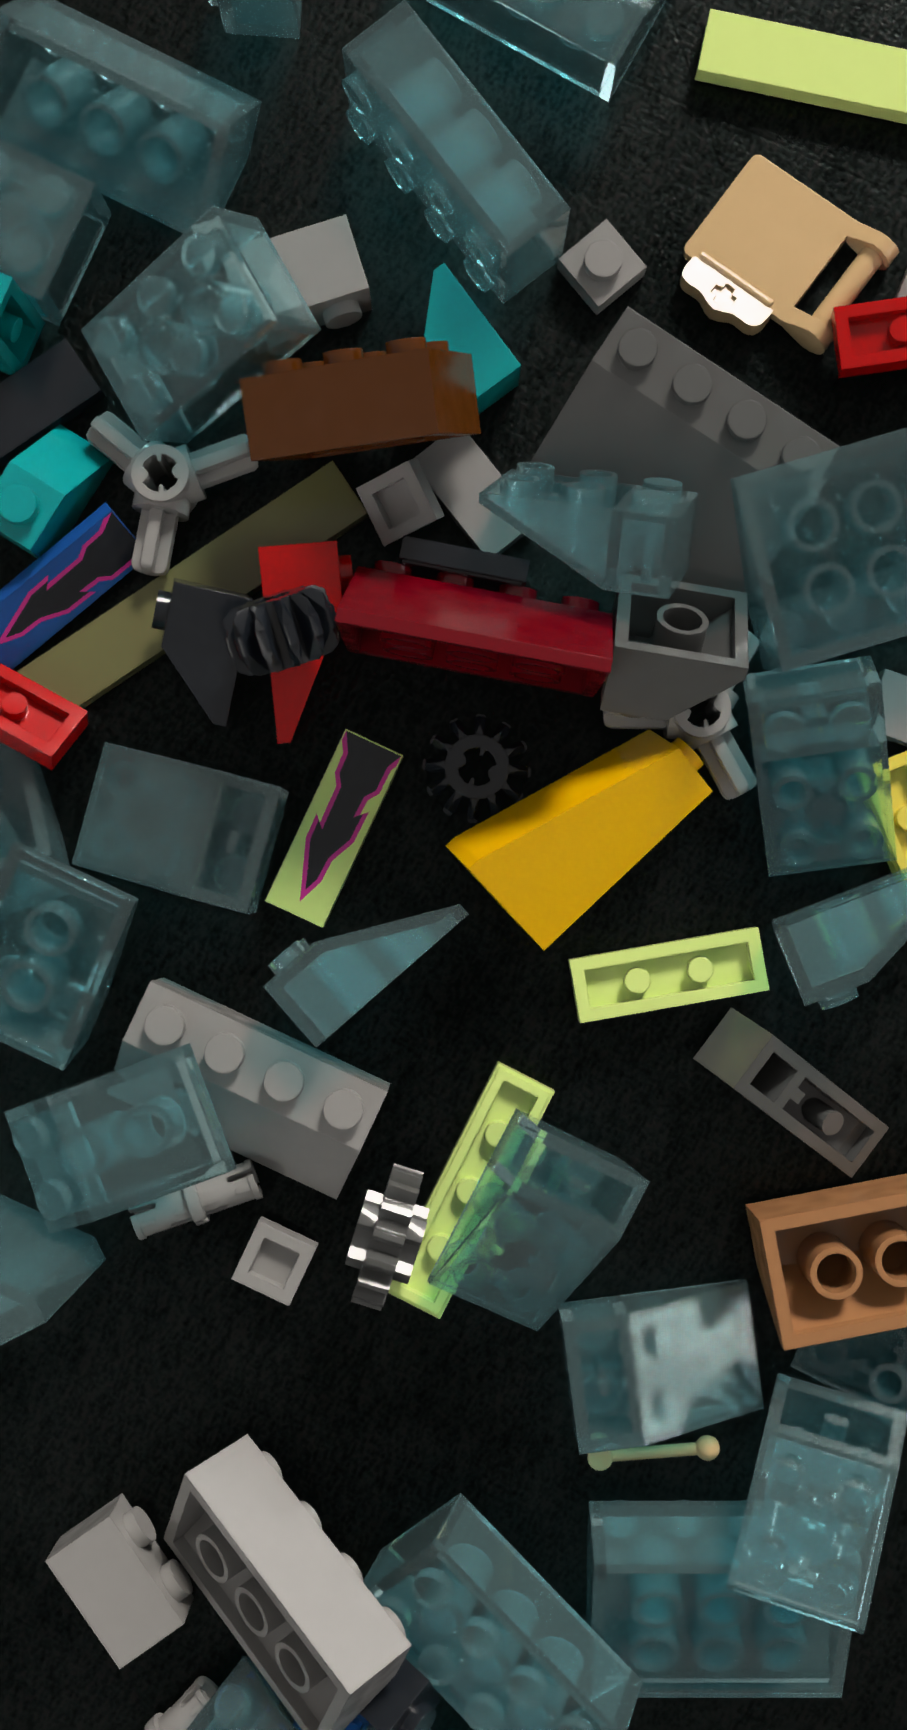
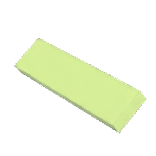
M710 9L695 75L696 81L907 124V49Z
M497 1061L424 1207L430 1210L424 1236L409 1282L405 1284L392 1280L389 1294L438 1319L441 1318L555 1092L554 1089Z

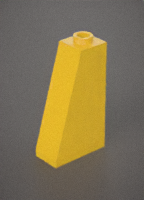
M649 729L455 836L445 846L511 918L543 950H546L713 791L697 772L704 765L702 760L686 742L677 737L670 743Z

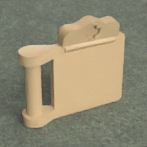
M754 155L686 243L684 257L689 262L682 272L680 286L685 293L700 303L709 319L730 323L746 335L758 334L768 321L772 319L781 325L803 348L814 354L822 355L834 340L831 324L833 307L851 305L878 269L886 270L899 254V249L882 232L858 222L762 155ZM844 242H846L856 252L857 256L812 316L795 308Z

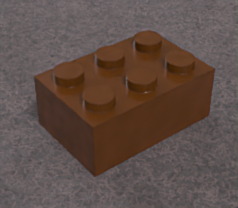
M411 337L385 342L386 351L363 353V348H345L322 353L323 361L302 363L301 358H288L262 363L263 375L239 379L251 461L307 460L481 434L472 354L449 351L448 341L426 342V337Z

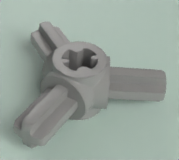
M108 411L93 419L90 423L91 427L86 434L90 444L125 472L123 483L134 492L132 508L141 513L131 564L134 570L150 576H163L169 572L178 522L188 521L190 512L196 507L197 503L207 499L205 489L253 472L259 467L258 461H251L246 434H240L190 452L187 444L174 448L166 445L160 439L147 442L114 413ZM166 474L170 480H173V477L177 480L175 485L169 490H166L162 484L159 487L156 484Z
M748 630V658L750 663L759 648L760 640ZM736 685L705 700L707 705L705 706L704 713L711 718L710 724L707 719H704L696 726L692 725L688 721L691 714L690 709L666 721L644 717L629 718L619 713L603 711L604 724L608 728L663 730L664 739L675 740L679 737L693 750L697 749L720 793L726 800L734 799L746 793L757 784L754 773L730 732L731 729L738 726L731 713L739 699L738 695L733 691Z

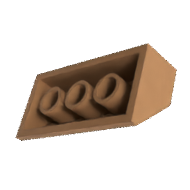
M907 1173L745 1204L757 1268L779 1341L784 1351L907 1327Z

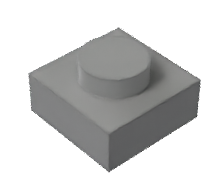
M607 219L563 254L557 263V269L596 315L644 277L647 266Z
M417 458L408 460L356 488L383 546L389 545L403 538V535L407 536L445 516Z
M261 1216L231 1279L289 1306L314 1255L318 1242Z

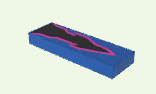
M106 502L0 589L1 664L14 669L133 570L131 561L136 537Z

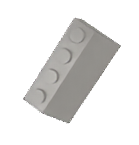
M163 977L150 981L122 1040L108 1093L337 1200L391 1083Z
M248 1434L184 1474L163 1539L302 1730H344L396 1675L412 1647V1644L406 1638L402 1622L390 1608L381 1606L363 1583L361 1571L355 1561L346 1553L338 1551L322 1530V1524L316 1511L307 1502L300 1501L283 1480L281 1469L273 1456L266 1451H261Z

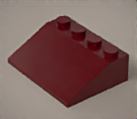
M378 560L374 563V569L357 567L337 607L335 623L348 652L588 697H594L611 673L613 662V614L598 611L599 603L588 598L563 596L561 604L537 600V591L524 586L518 587L501 584L499 591L494 592L473 588L475 580L467 576L439 572L437 573L436 580L411 576L412 568L406 565Z

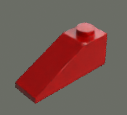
M337 541L258 547L263 596L300 586L316 585L325 588L329 602L333 603L335 612H337L342 594L345 593L353 577L351 555H338ZM324 655L320 659L306 662L301 666L291 667L278 673L271 672L278 744L291 743Z

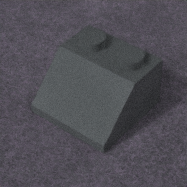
M620 572L611 612L613 614V662L611 673L602 684L600 710L619 713L629 718L644 717L666 721L746 680L749 669L748 601L746 592Z

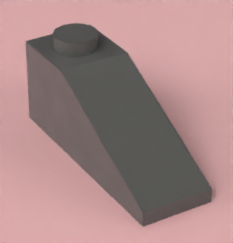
M732 1007L693 1058L851 1178L889 1129L887 1125L777 1037Z

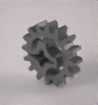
M394 1163L384 1194L368 1189L345 1261V1265L360 1269L351 1302L381 1311L392 1280L408 1284L424 1236L430 1210L415 1204L423 1172Z

